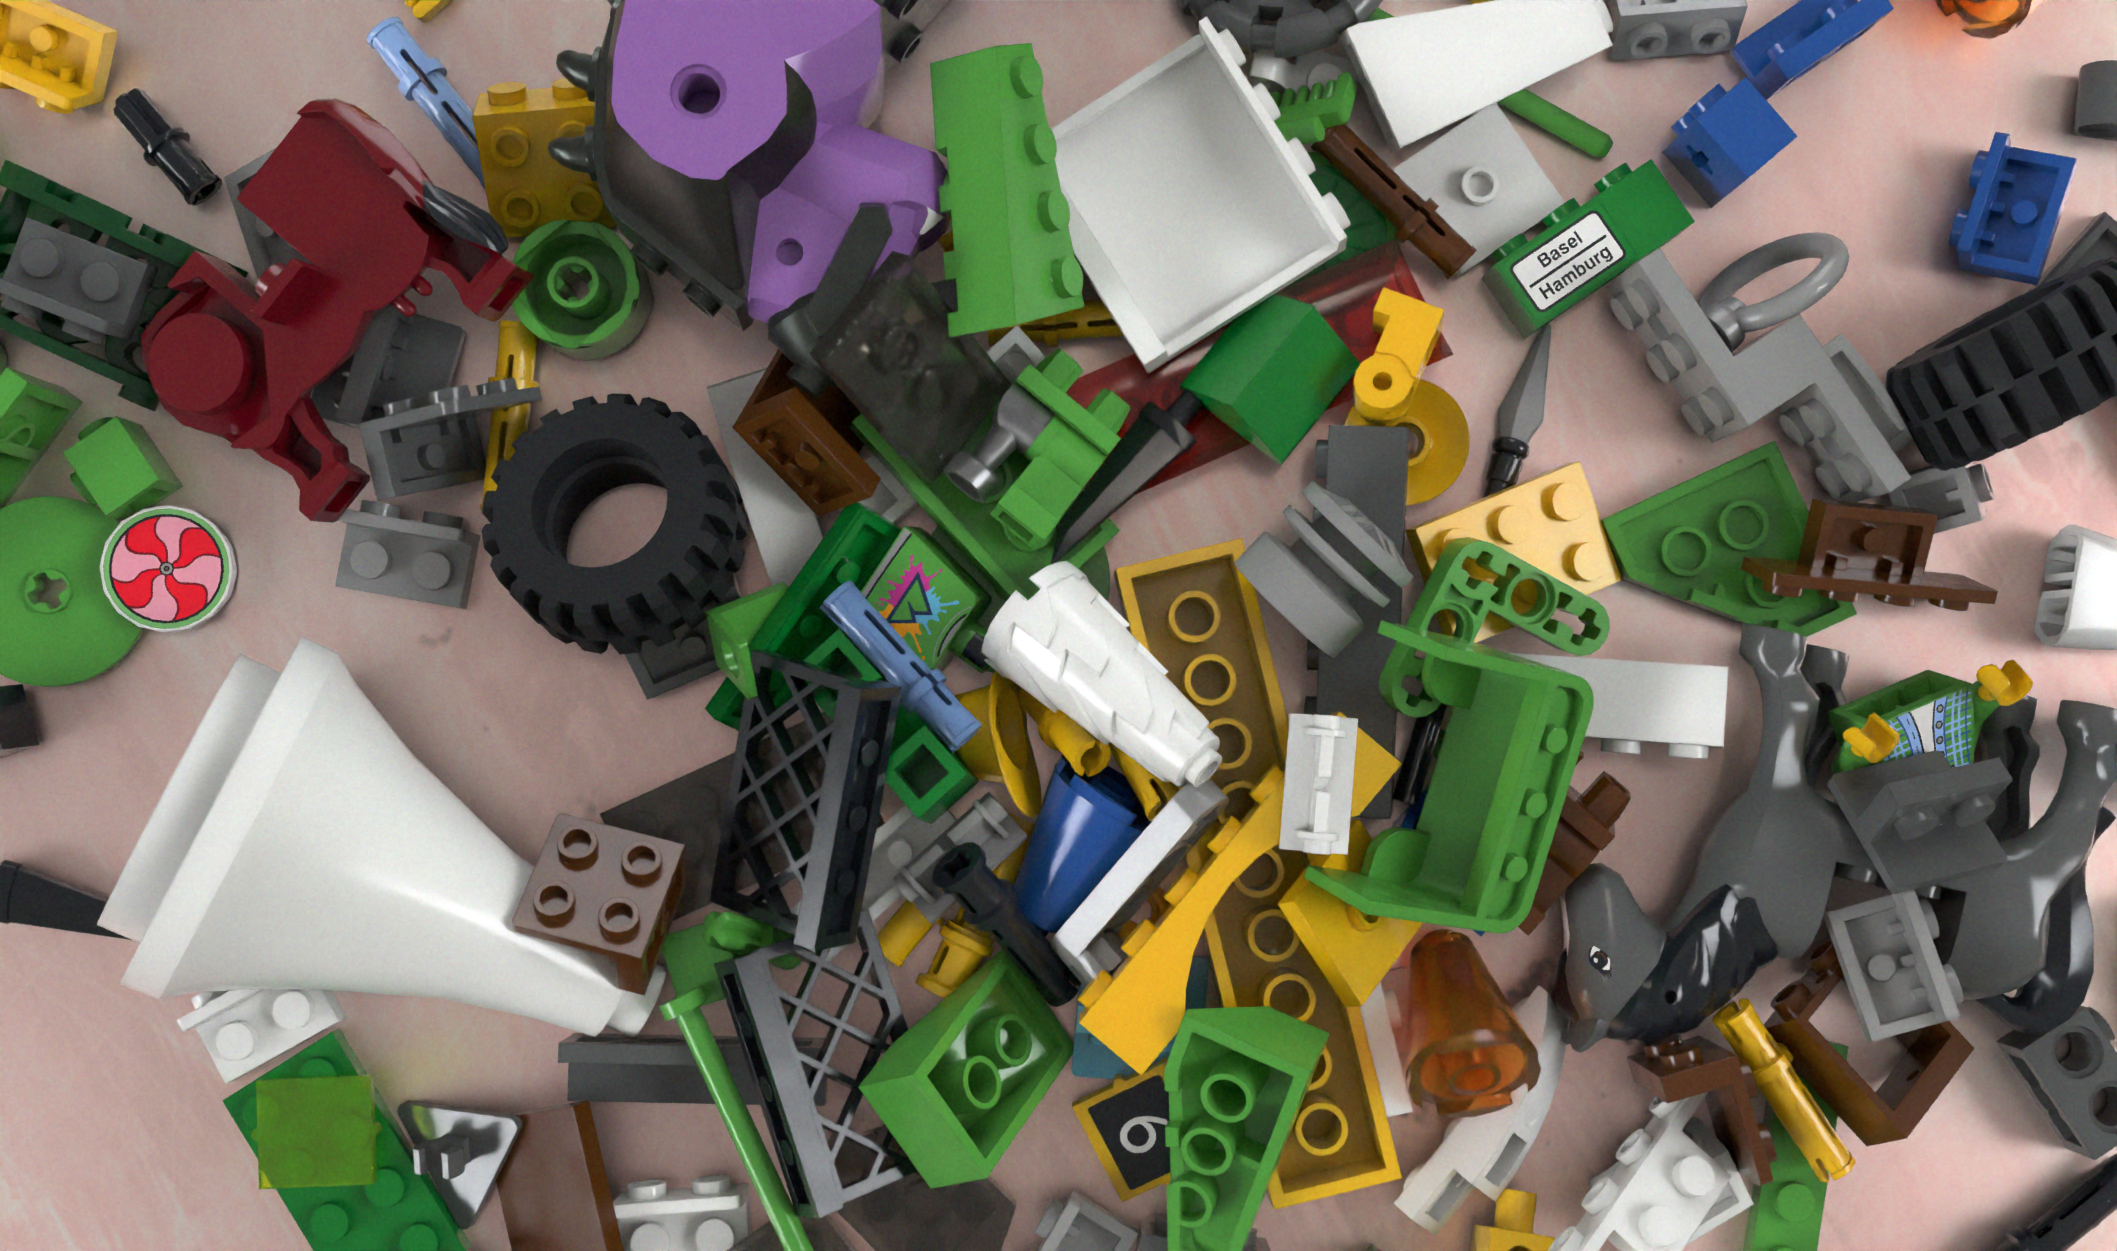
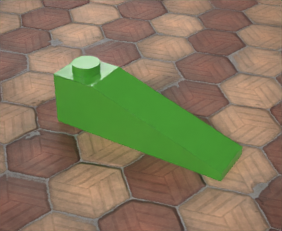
M1269 1006L1187 1009L1164 1069L1165 1091H1169V1121L1165 1127L1166 1147H1170V1182L1167 1186L1168 1251H1243L1330 1033Z

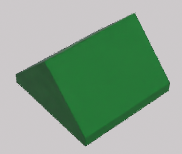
M1275 293L1232 321L1180 384V389L1182 391L1189 390L1195 394L1204 404L1205 409L1281 466L1355 376V372L1361 363L1313 305Z

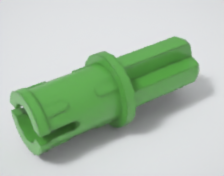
M712 911L704 918L707 928L702 933V938L708 946L734 953V956L794 936V934L748 916H742L729 911L724 913ZM788 953L768 960L769 964L784 970L794 969L802 962V960Z

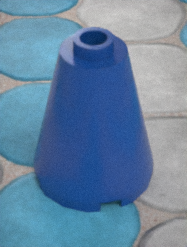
M1063 754L1054 766L1014 885L1018 894V906L1044 936H1047L1049 931L1053 933L1059 931L1151 823L1123 774L1107 765L1106 768L1094 776L1088 777L1085 774L1086 771H1084L1083 776H1080L1073 770L1071 763Z

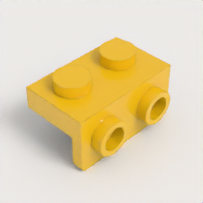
M0 0V88H16L34 96L35 103L38 106L49 111L64 114L74 113L75 109L103 102L118 31L48 0Z

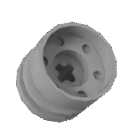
M1313 480L1301 493L1322 515L1312 524L1297 509L1289 505L1283 511V514L1300 538L1290 547L1276 536L1263 532L1234 564L1275 609L1313 644L1334 659L1365 628L1360 616L1349 603L1354 595L1359 593L1373 604L1384 608L1391 600L1371 578L1381 570L1403 589L1415 576L1406 568L1394 546L1395 543L1349 499H1345L1322 488Z

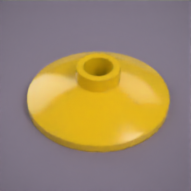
M1420 379L1408 409L1402 418L1394 423L1386 425L1371 424L1360 417L1355 410L1354 404L1344 422V425L1408 427L1409 431L1417 437L1418 447L1415 452L1409 455L1406 505L1424 503L1444 493L1458 479L1468 458L1470 434L1462 409L1448 392L1426 380Z

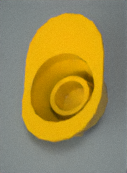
M995 671L990 685L954 695L983 725L967 743L954 753L978 780L1005 783L1014 803L1027 817L1033 818L1038 815L1042 805L1041 785L1028 735L1027 715L1020 707L1018 701L1021 687Z

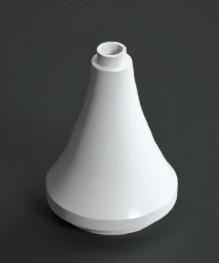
M301 636L282 673L245 655L240 654L165 788L97 923L100 927L140 943L119 984L157 1000L194 992L280 988L432 997L527 1016L594 1037L605 1026L630 1037L636 1036L656 1004L667 971L665 965L657 962L645 996L619 989L616 962L609 961V956L515 932L512 919L534 870V866L513 852L412 754L357 686L337 652Z

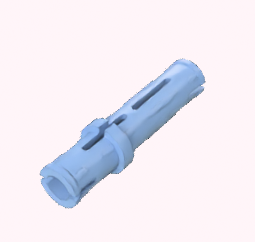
M391 17L382 21L368 34V44L377 51L400 81L398 90L408 101L415 100L442 133L445 140L454 148L480 180L482 187L485 189L472 117L473 112L445 78L447 69L437 58L428 57L406 30L399 17ZM407 62L412 63V65L416 68V70L420 73V75L424 78L425 82L436 93V95H433L430 92V90L422 82L418 74L414 71L413 68L410 67V65ZM448 113H451L476 143L477 147L473 146Z

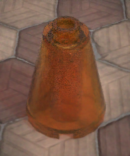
M1448 929L1429 932L1414 945L1410 953L1406 1084L1414 1104L1422 1109V1100L1435 1104L1440 1116L1450 1118L1476 1117L1502 1110L1513 1104L1511 1092L1518 1089L1524 1083H1526L1529 1092L1537 1084L1541 1072L1537 1050L1472 940L1465 934Z

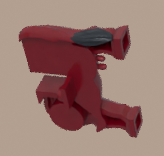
M336 98L313 100L297 112L301 116L300 119L236 198L312 264L293 257L287 265L283 262L275 263L263 272L254 286L225 260L195 250L167 285L171 289L181 292L156 314L141 335L143 362L152 387L165 410L184 426L224 438L232 443L230 446L232 448L252 449L264 460L282 468L293 476L300 490L299 511L310 521L334 523L342 516L370 481V475L359 466L350 462L348 447L332 435L310 398L313 388L331 377L359 349L374 319V314L394 306L407 317L414 316L417 308L405 294L413 288L422 296H430L433 293V286L422 275L427 268H431L444 273L452 281L459 292L463 304L479 317L495 322L504 315L533 279V274L502 256L507 251L509 243L503 228L491 214L466 199L435 186L416 159L389 129L359 107Z

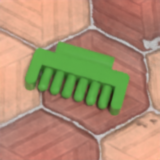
M1344 72L1338 76L1337 81L1329 80L1325 91L1322 83H1315L1312 86L1311 92L1309 87L1305 85L1298 88L1297 94L1293 89L1288 88L1284 91L1283 97L1278 91H1274L1270 95L1281 114V117L1274 122L1287 142L1295 137L1302 145L1323 141L1325 128L1343 125L1349 121L1358 87L1350 72Z

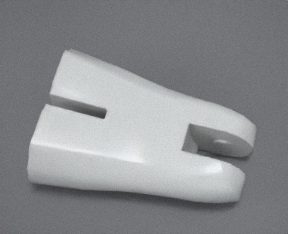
M2068 524L2060 529L2058 534L2049 543L2043 575L2044 583L2070 587L2071 589L2042 592L2038 604L2035 634L2039 637L2041 644H2045L2048 647L2117 650V539L2075 524Z

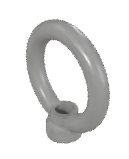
M1821 232L1796 234L1770 242L1742 256L1721 271L1704 290L1699 306L1732 353L1744 341L1745 333L1781 323L1803 312L1829 293L1840 281L1847 269L1849 262L1848 249L1838 237ZM1806 258L1821 259L1819 265L1806 278L1770 299L1746 306L1739 299L1732 297L1748 282L1778 266Z

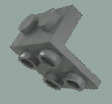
M509 378L477 385L478 396L471 397L468 385H461L429 392L430 405L424 406L422 397L383 404L385 417L358 423L377 501L484 480L486 460L475 416L542 400L540 388L518 389L515 378Z

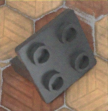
M394 306L374 314V319L359 349L331 377L314 388L311 399L322 419L360 429L358 423L385 417L383 404L422 397L424 406L430 405L429 392L450 388L466 332L460 326L419 314L407 317Z
M1931 751L1836 773L1827 783L1829 790L1888 890L1894 894L1998 869L2007 860V855L1984 820L1995 810L1994 800L2013 780L1999 757L1952 768L1942 752Z

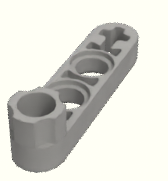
M1210 778L1198 787H1194L1190 782L1187 783L1171 798L1050 942L1052 949L1085 987L1100 970L1104 969L1108 974L1112 975L1128 955L1120 949L1123 942L1116 934L1227 807L1229 798Z

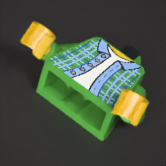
M2013 659L2006 661L2001 669L1993 664L1982 666L1976 673L1978 681L1973 684L1927 669L1829 711V717L1840 749L1832 761L1831 771L1834 775L1931 751L1942 752L1952 768L1974 763V750L1984 721L1999 705L2009 706L2025 697L2031 690L2033 681Z

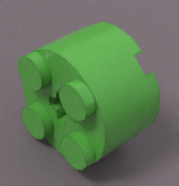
M569 219L549 222L525 238L513 259V263L533 274V279L512 304L520 321L528 330L554 350L583 361L612 355L629 345L645 325L653 307V297L651 295L649 278L642 263L631 254V249L615 232L595 222L570 221ZM583 280L590 292L580 300L577 298V293L573 286L578 281Z

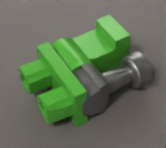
M1058 348L1042 360L1036 368L1029 364L1019 375L997 405L992 415V426L974 453L958 452L944 468V473L956 487L972 499L984 503L998 486V478L993 471L1015 449L1030 460L1031 463L996 504L990 515L1034 551L1047 538L1108 454L1121 440L1116 434L1131 409L1124 400L1106 388L1100 391L1086 409L1067 395L1066 392L1079 378L1083 370L1074 359Z

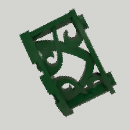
M5 160L0 171V185L7 188L0 202L1 278L5 274L26 217L57 229L67 223L70 234L95 244L99 241L101 235L105 233L109 235L105 248L136 260L145 259L149 265L158 269L150 287L152 290L147 295L131 340L105 335V352L108 361L72 345L90 343V341L62 331L65 322L64 318L47 311L44 312L41 321L35 320L40 328L38 329L15 317L19 315L18 313L1 307L3 301L1 300L0 329L122 384L118 396L149 410L156 411L160 400L152 387L148 373L139 368L134 362L133 352L137 347L142 346L141 335L146 329L144 327L148 326L156 314L181 292L171 289L167 285L192 253L196 250L210 256L213 255L144 223L139 234L127 230L133 219L132 217L20 165ZM228 263L244 278H246L248 274L247 271Z

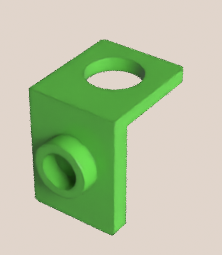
M780 582L706 611L716 664L748 700L758 696L748 645L789 588L785 582Z

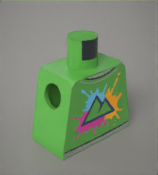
M904 526L861 593L932 671L937 668L941 672L944 671L956 655L981 674L990 667L984 661L988 658L981 653L984 637L988 630L977 622L990 604L992 597L927 531L921 527Z

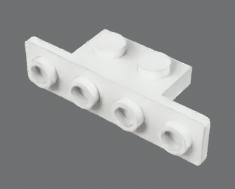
M1708 1092L1671 1103H1666L1656 1096L1649 1106V1110L1654 1114L1644 1130L1642 1128L1636 1130L1622 1143L1616 1153V1158L1621 1162L1610 1178L1608 1176L1602 1178L1590 1189L1581 1204L1586 1210L1582 1219L1576 1227L1570 1226L1554 1240L1548 1251H1599L1606 1240H1609L1619 1251H1682L1732 1177L1682 1131Z

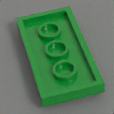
M340 1029L330 1032L222 1100L313 1251H467L472 1247L463 1229L457 1226L428 1172L422 1175L414 1174L413 1147Z

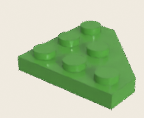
M1775 441L1601 520L1616 565L1624 580L1742 624L1771 627L1808 637L1857 614L1852 602L1824 597L1818 594V590L1803 589L1801 597L1796 598L1766 592L1761 589L1762 580L1741 570L1744 556L1798 560L1809 511Z

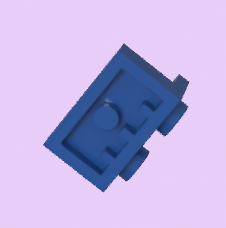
M1801 0L1737 43L1731 53L1754 87L1768 100L1867 33L1894 8L1888 0H1860L1859 2L1857 0Z

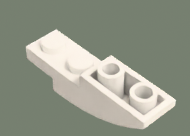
M1539 985L1529 997L1523 998L1512 1008L1507 1017L1506 1026L1491 1045L1478 1051L1470 1060L1466 1069V1076L1458 1084V1087L1476 1102L1468 1112L1458 1115L1449 1124L1444 1134L1443 1143L1426 1163L1418 1165L1411 1171L1404 1182L1402 1194L1394 1202L1411 1220L1435 1236L1475 1187L1492 1200H1497L1522 1164L1548 1113L1561 1073L1566 1044L1563 1041L1568 1031L1569 1019L1557 1010L1552 1002L1551 995Z

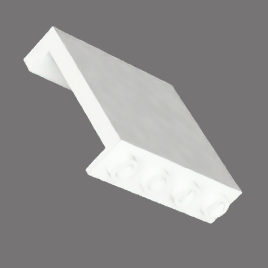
M1207 16L1199 21L1200 33L1051 128L1057 146L1055 162L1061 192L1065 196L1070 209L1068 227L1074 257L1147 373L1152 372L1346 249L1347 235L1343 230L1351 225L1337 198L1331 192L1321 196L1308 176L1315 172L1316 169L1301 142L1296 137L1287 142L1274 121L1281 117V114L1266 87L1259 83L1252 88L1239 68L1246 63V58L1233 35L1228 29L1217 33Z

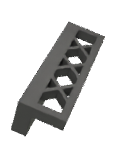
M574 1033L558 1043V1063H569L567 1101L715 1104L683 1035L637 1034L634 1037H630L626 1034L599 1033L594 1037L584 1033ZM714 1036L745 1104L760 1105L738 1036ZM793 1037L797 1051L816 1060L825 1038ZM802 1065L806 1079H808L811 1069ZM825 1076L822 1077L813 1097L815 1106H825L827 1103V1077Z

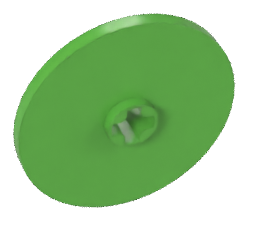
M58 496L28 498L0 509L1 675L14 681L34 686L74 685L107 672L133 649L145 628L138 627L116 611L103 591L99 567L105 542L120 524L118 519L105 516L103 511L95 505ZM46 576L50 580L65 581L67 589L58 594L61 605L58 607L52 602H40L37 594L46 589L43 578Z

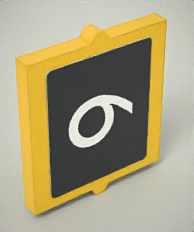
M1167 1057L1150 1065L1142 1076L1137 1072L1126 1077L1123 1074H1116L1113 1077L1112 1084L1072 1102V1108L1122 1203L1163 1183L1168 1186L1170 1182V1147H1166L1165 1127L1169 1121V1091H1165L1164 1069L1168 1061Z

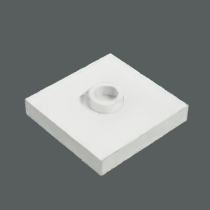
M1497 103L1480 110L1392 169L1424 201L1431 198L1438 204L1439 207L1435 211L1471 246L1473 245L1477 249L1456 272L1458 278L1491 257L1490 255L1513 237L1520 233L1525 234L1543 222V218L1565 203Z

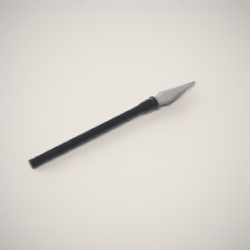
M1545 324L1542 327L1515 381L1498 409L1499 436L1492 443V449L1495 453L1491 454L1486 475L1487 485L1483 498L1517 483L1524 464L1521 460L1526 459L1529 455L1528 443L1543 422L1551 338L1550 324ZM1441 703L1436 711L1427 716L1416 718L1392 797L1393 800L1417 807L1446 711V704Z

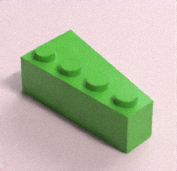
M1032 43L993 46L930 63L936 150L948 159V173L944 177L943 184L938 186L940 212L949 214L952 218L954 251L943 253L944 274L946 281H956L958 311L947 313L949 337L1019 325L1085 307L1082 296L1083 274L1079 263L1074 257L1068 227L1070 209L1065 196L1061 192L1055 162L1057 152L1056 140L1047 123L1041 93L1043 75L1037 60L1034 58Z

